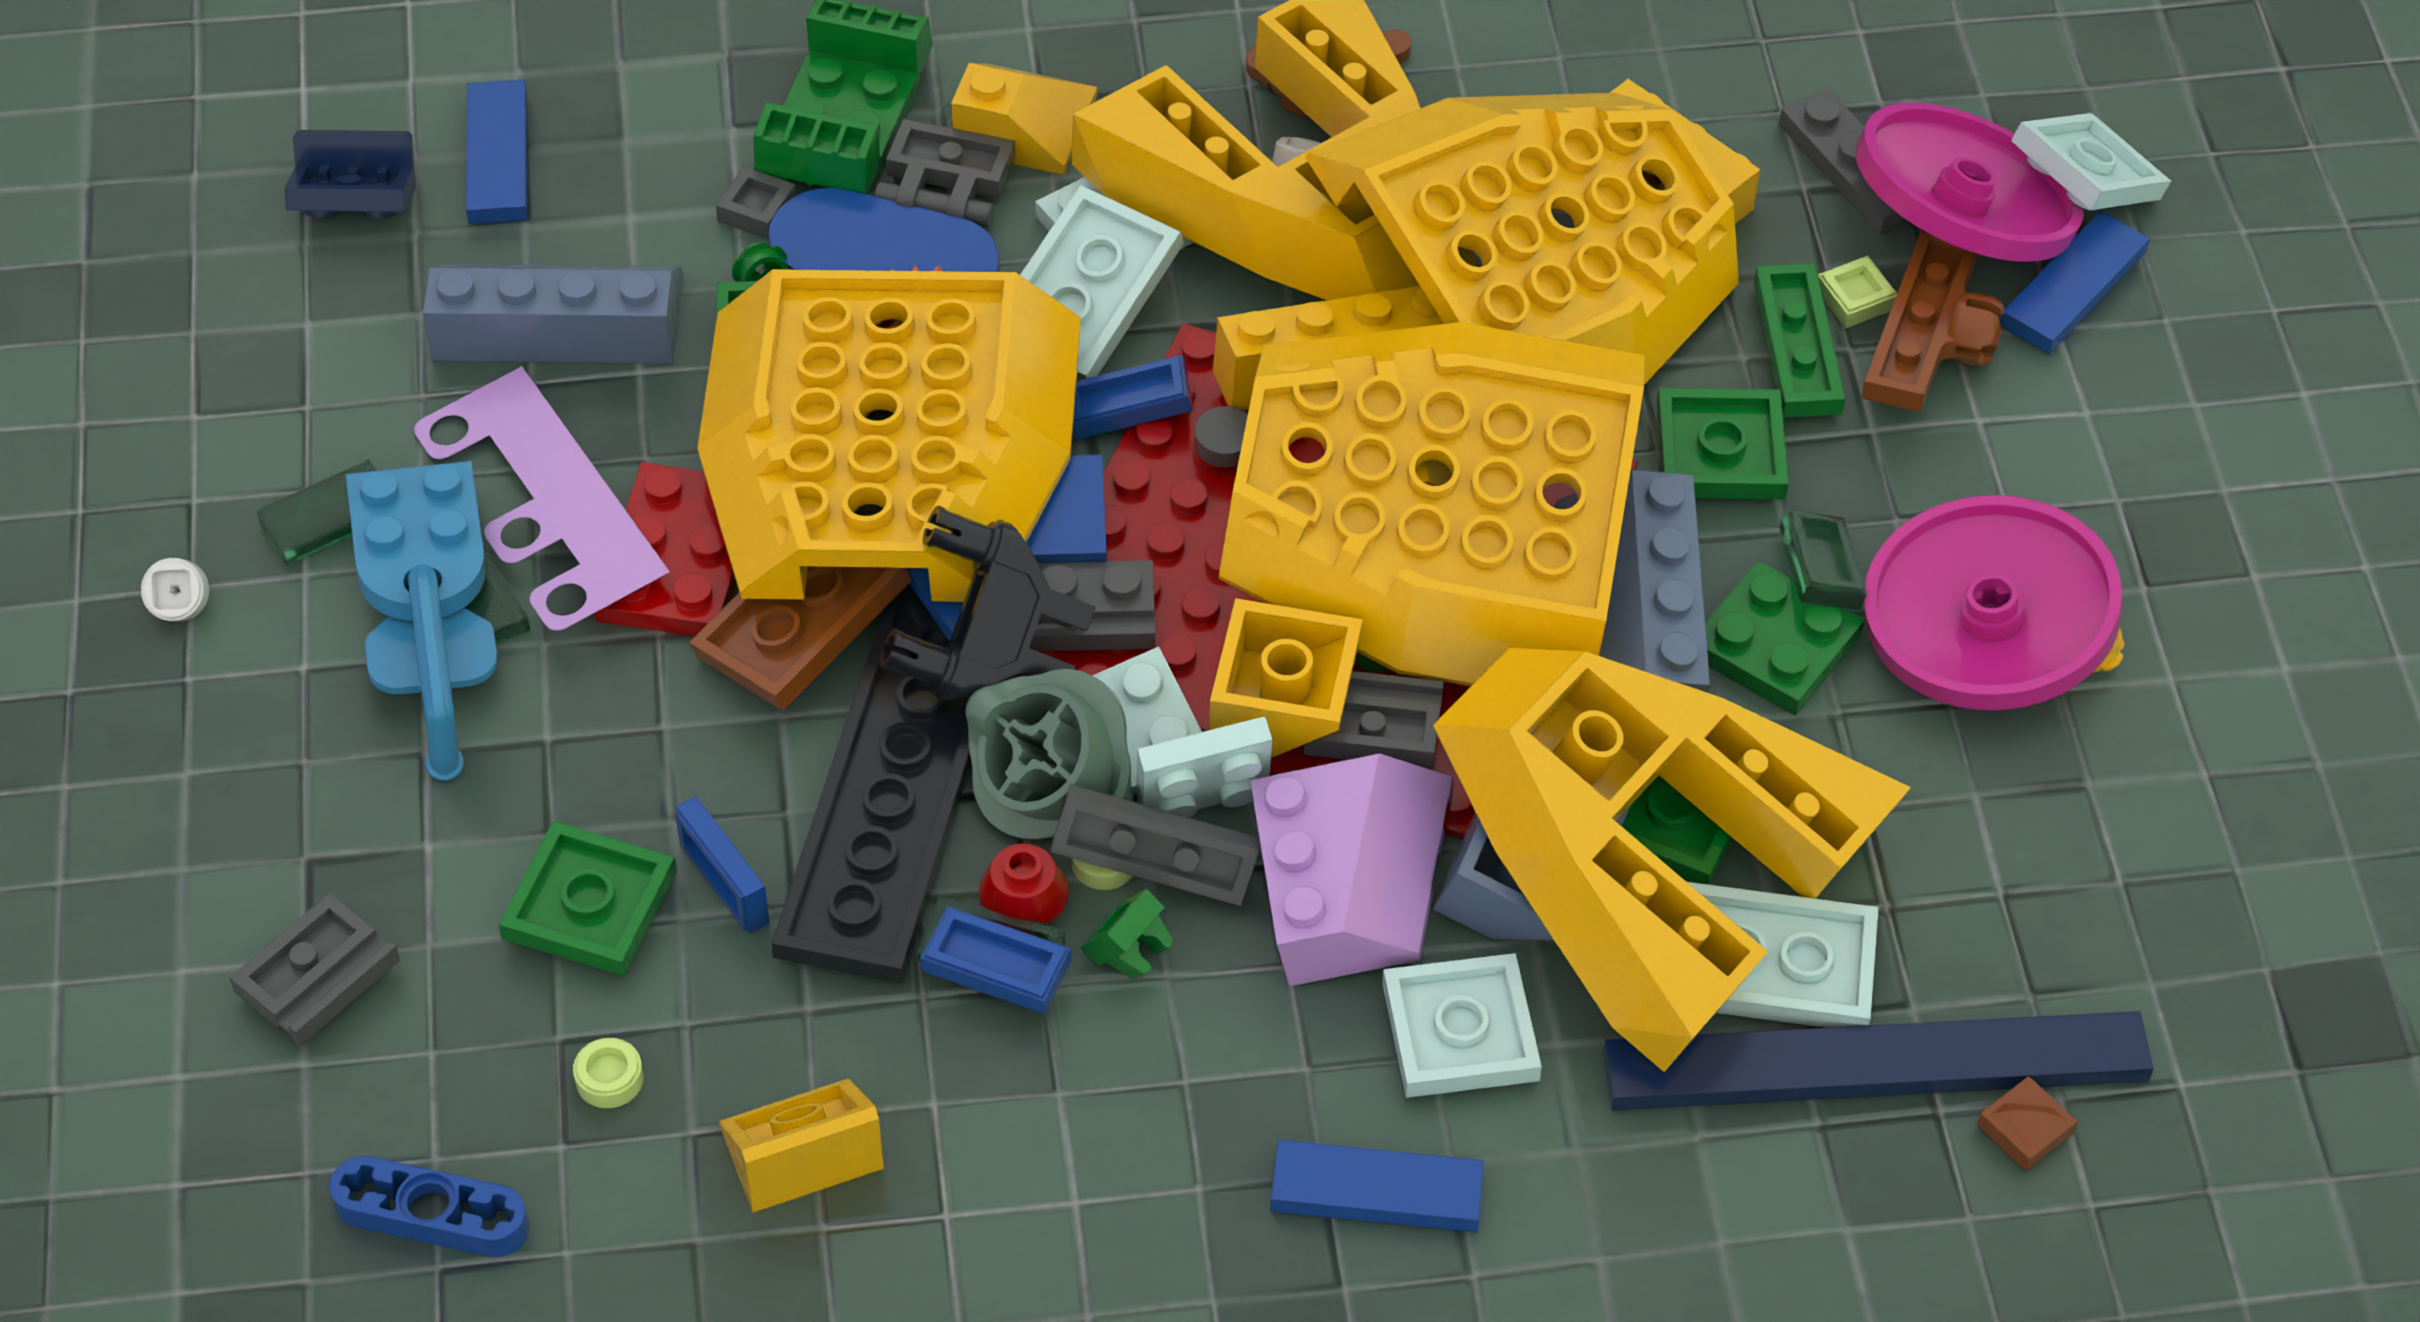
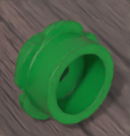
M761 241L750 244L734 260L732 277L736 282L758 281L772 269L789 270L783 260L788 258L787 254L780 246L773 245L770 247L767 242ZM764 264L760 269L755 270L756 267Z

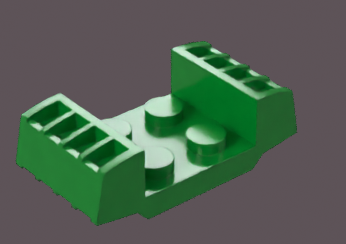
M815 0L806 17L809 51L783 106L766 102L753 136L754 170L767 175L781 177L782 180L791 179L805 182L810 186L814 184L867 194L878 172H883L886 158L901 122L907 118L917 95L921 74L933 45L929 18L921 15L905 14L896 10H885L872 5L856 4L848 0Z

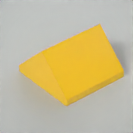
M849 1078L719 1121L723 1137L752 1213L884 1169L880 1124L876 1107Z

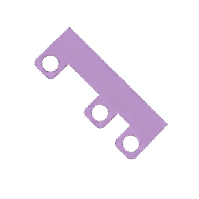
M522 366L435 411L416 423L414 433L427 453L434 459L448 458L490 435L534 498L491 521L484 530L486 539L503 562L517 563L560 539H563L579 562L578 566L535 588L530 595L531 605L547 628L554 631L566 629L670 572ZM460 416L468 422L467 434L454 444L439 445L430 438L432 426L444 417ZM530 518L539 524L540 534L538 538L527 547L513 549L505 546L501 541L503 528L513 520ZM565 584H576L585 590L586 601L582 608L575 613L560 616L548 610L546 605L547 598L557 587Z

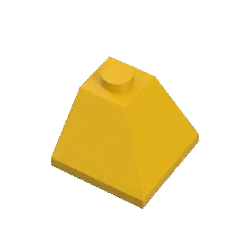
M969 63L951 102L952 127L954 129L1014 140V165L1065 175L1072 158L1073 114L1095 102L1098 95V87L992 64Z

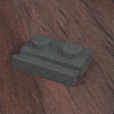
M1153 560L1038 563L1050 589L1096 606L1088 631L1080 629L1070 630L1040 618L1030 649L1035 651H1078L1155 648Z
M1352 671L1339 730L1304 744V755L1350 760L1374 754H1383L1417 766L1433 769L1437 743V733L1433 724L1440 718L1444 681Z
M329 893L229 978L234 993L279 1030L283 1028L292 1036L293 1041L297 1045L302 1046L397 964L400 958L395 944L390 940L385 942L377 935L375 928Z

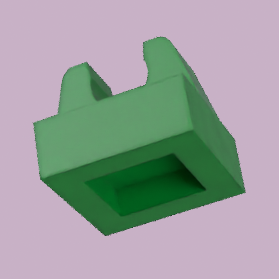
M1146 888L1119 903L1080 949L1098 967L1107 963L1128 977L1135 979L1149 972L1152 968L1150 963L1141 956L1138 941L1146 943L1156 954L1167 950L1173 944V938L1159 916L1165 907Z

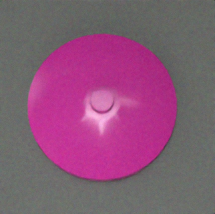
M1898 103L1885 106L1870 116L1856 144L1855 155L1860 172L1872 190L1889 207L1925 232L1973 253L2009 261L2031 262L2047 260L2058 256L2069 247L2084 217V208L2076 205L2068 198V190L2053 177L2039 172L2028 163V156L2011 142L2014 136L2013 132L1971 113L1928 103Z
M1987 495L1961 498L1932 507L1916 515L1900 526L1882 544L1869 567L1865 580V623L1871 644L1880 660L1900 681L1922 695L1952 706L1975 710L2022 708L2042 703L2071 690L2091 675L2104 661L2113 647L2121 623V579L2115 560L2105 543L2093 530L2073 515L2049 504L2022 497Z

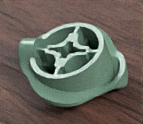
M1057 669L1039 675L1015 677L985 686L970 696L966 704V718L968 722V744L973 771L974 796L983 815L1002 832L1019 839L1033 841L1054 837L1070 784L1133 802L1131 761L1126 737V718L1119 699L1104 682L1079 670Z

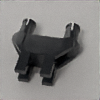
M936 506L927 522L951 531V534L937 528L933 530L925 528L922 539L923 544L973 561L975 571L949 644L941 647L894 628L889 633L884 644L907 652L908 657L894 651L887 652L882 650L879 661L880 667L887 670L891 669L929 683L931 690L935 692V696L945 701L970 695L982 687L1002 682L1013 676H1033L1057 669L1074 670L1075 666L1030 649L1036 627L1041 618L1070 630L1080 629L1088 631L1096 606L1050 589L1029 546L1012 524L1003 520H997L996 522L992 521L988 525H984L950 512L942 506Z

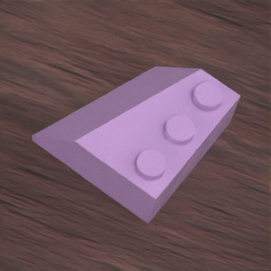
M1374 754L1250 780L1276 943L1289 987L1421 960L1434 892L1432 881L1437 855L1441 854L1445 834L1443 823L1447 803L1451 802L1454 787L1453 777L1383 754Z

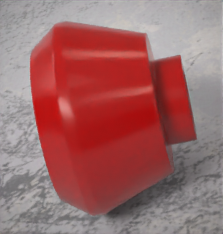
M1015 844L1001 850L983 873L979 883V900L985 913L996 923L1016 930L1035 929L1052 922L1062 913L1069 897L1068 880L1061 867L1048 852L1032 844Z

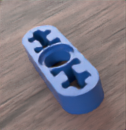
M357 1156L344 1161L335 1169L330 1179L329 1189L336 1213L343 1222L353 1227L488 1257H502L515 1252L523 1245L529 1233V1221L522 1197L514 1189L504 1185L372 1156ZM366 1183H374L376 1193L366 1192L361 1201H353L351 1191H361ZM436 1193L443 1195L449 1200L446 1210L436 1218L419 1219L410 1213L411 1206L415 1200L425 1194ZM388 1199L395 1200V1210H391ZM468 1202L470 1213L463 1212V1203ZM497 1212H506L508 1222L500 1221L494 1230H485L483 1220H493Z

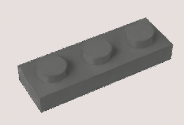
M1829 88L1781 109L1779 126L1879 235L1909 222L1889 207L1864 179L1859 170L1855 155L1856 144L1864 126Z
M1070 784L1054 833L1050 852L1241 906L1260 851V838Z

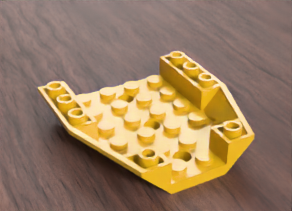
M1617 93L1446 98L1310 151L1305 157L1336 207L1362 196L1364 197L1444 324L1463 322L1645 355L1644 385L1739 284L1734 203L1673 110ZM1642 171L1650 175H1656L1662 181L1664 190H1657L1648 185L1643 178ZM1551 209L1566 212L1572 218L1575 228H1567L1560 225L1554 219ZM1458 247L1473 250L1480 257L1482 267H1474L1467 264L1460 257Z
M772 269L717 313L697 449L741 599H804L808 566L928 568L932 601L964 602L975 571L973 561L933 546L924 545L922 539L925 528L930 530L937 528L951 534V531L928 523V518L934 508L939 505L950 512L984 525H988L992 521L996 522L997 520L1008 522L1018 530L1025 542L1028 541L1071 460L1081 317L1016 272ZM887 319H897L904 322L900 326L891 329L877 327L881 321ZM876 410H887L894 413L891 417L880 421L866 418L870 412ZM866 504H875L883 507L879 513L871 516H860L854 513L860 506Z
M1463 322L1264 345L1254 380L1237 467L1219 579L1263 603L1363 619L1357 652L1398 674L1471 687L1508 648L1586 651L1599 656L1607 620L1644 391L1645 355ZM1308 437L1317 440L1323 446L1325 454L1316 462L1303 463L1291 455L1289 446L1299 438ZM1436 460L1448 467L1451 479L1443 485L1430 486L1418 478L1415 469L1422 462ZM1554 483L1566 484L1575 491L1578 502L1571 508L1557 509L1546 502L1542 491Z

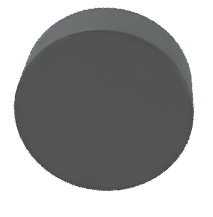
M1229 406L1212 408L1203 413L1195 424L1194 444L1200 458L1217 467L1238 466L1248 414L1241 409Z

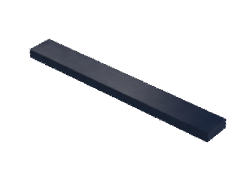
M2141 1011L1696 1035L1665 1072L1626 1039L1605 1040L1603 1050L1611 1110L2012 1089L2028 1076L2040 1087L2150 1081L2154 1070Z

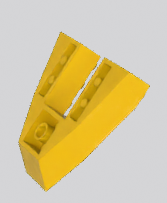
M1289 0L1258 16L1254 68L1332 137L1278 167L1167 65L1073 114L1072 165L1104 196L1180 231L1183 237L1264 278L1324 300L1420 286L1364 197L1362 196L1336 207L1305 158L1310 151L1421 108L1415 91L1364 0ZM1458 247L1460 257L1467 264L1478 267L1473 251Z
M1508 648L1433 724L1496 854L1611 1027L1663 1072L1669 1068L1723 1006L1768 951L1616 822L1619 817L1659 775L1799 895L1816 899L1911 788L1724 698L1586 651Z

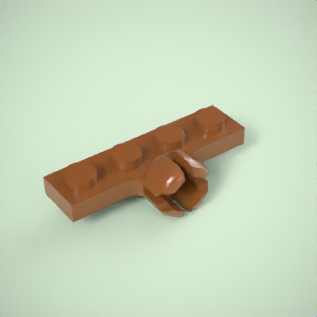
M1921 229L1865 377L1862 399L1922 412L1938 365L1944 359H1951L1954 363L1976 368L1990 364L1995 355L1989 353H1994L1997 349L2002 332L1997 315L2003 316L2005 314L2004 304L1996 297L1965 292L1978 258L1977 253L1949 244Z

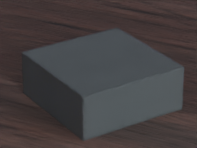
M743 166L716 204L718 222L769 239V227L772 218L784 203L796 196L795 184Z

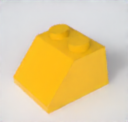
M1235 598L1210 699V730L1265 716L1272 736L1271 757L1338 731L1362 631L1363 619Z

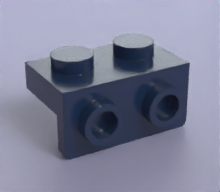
M359 130L296 131L293 136L295 168L284 188L286 210L304 211L306 215L311 217H329L338 214L340 211H363V214L370 218H388L396 215L398 212H405L416 188L413 137L410 132Z

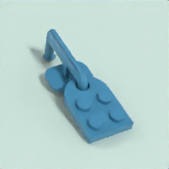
M472 462L346 474L359 589L365 600L373 608L388 616L365 639L369 679L376 688L390 694L422 692L429 752L425 759L426 770L432 778L438 781L453 780L462 772L464 759L462 753L458 750L451 689L478 685L489 679L497 668V651L493 626L487 620L464 608L478 595L485 580L484 550Z

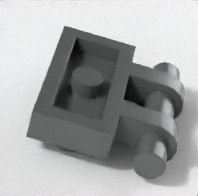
M903 119L886 158L887 176L901 178L902 181L900 185L879 181L875 197L896 201V205L910 208L916 206L989 227L993 219L994 204L974 199L976 194L1000 197L1015 159V141ZM926 184L951 188L953 191L951 195L924 190Z

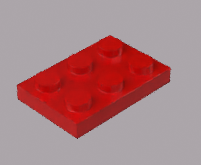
M641 462L625 510L670 572L595 613L596 622L696 636L731 601L736 585V579L704 471Z

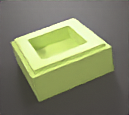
M1869 256L1818 274L1823 300L1845 329L1888 313L1892 309L1897 292Z

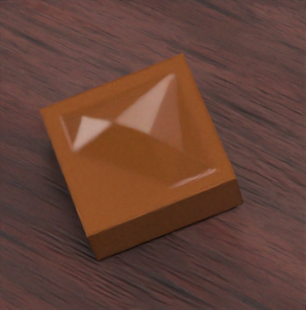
M2028 1076L1981 1112L1977 1126L2027 1171L2048 1155L2051 1150L2053 1151L2071 1137L2075 1132L2078 1121Z

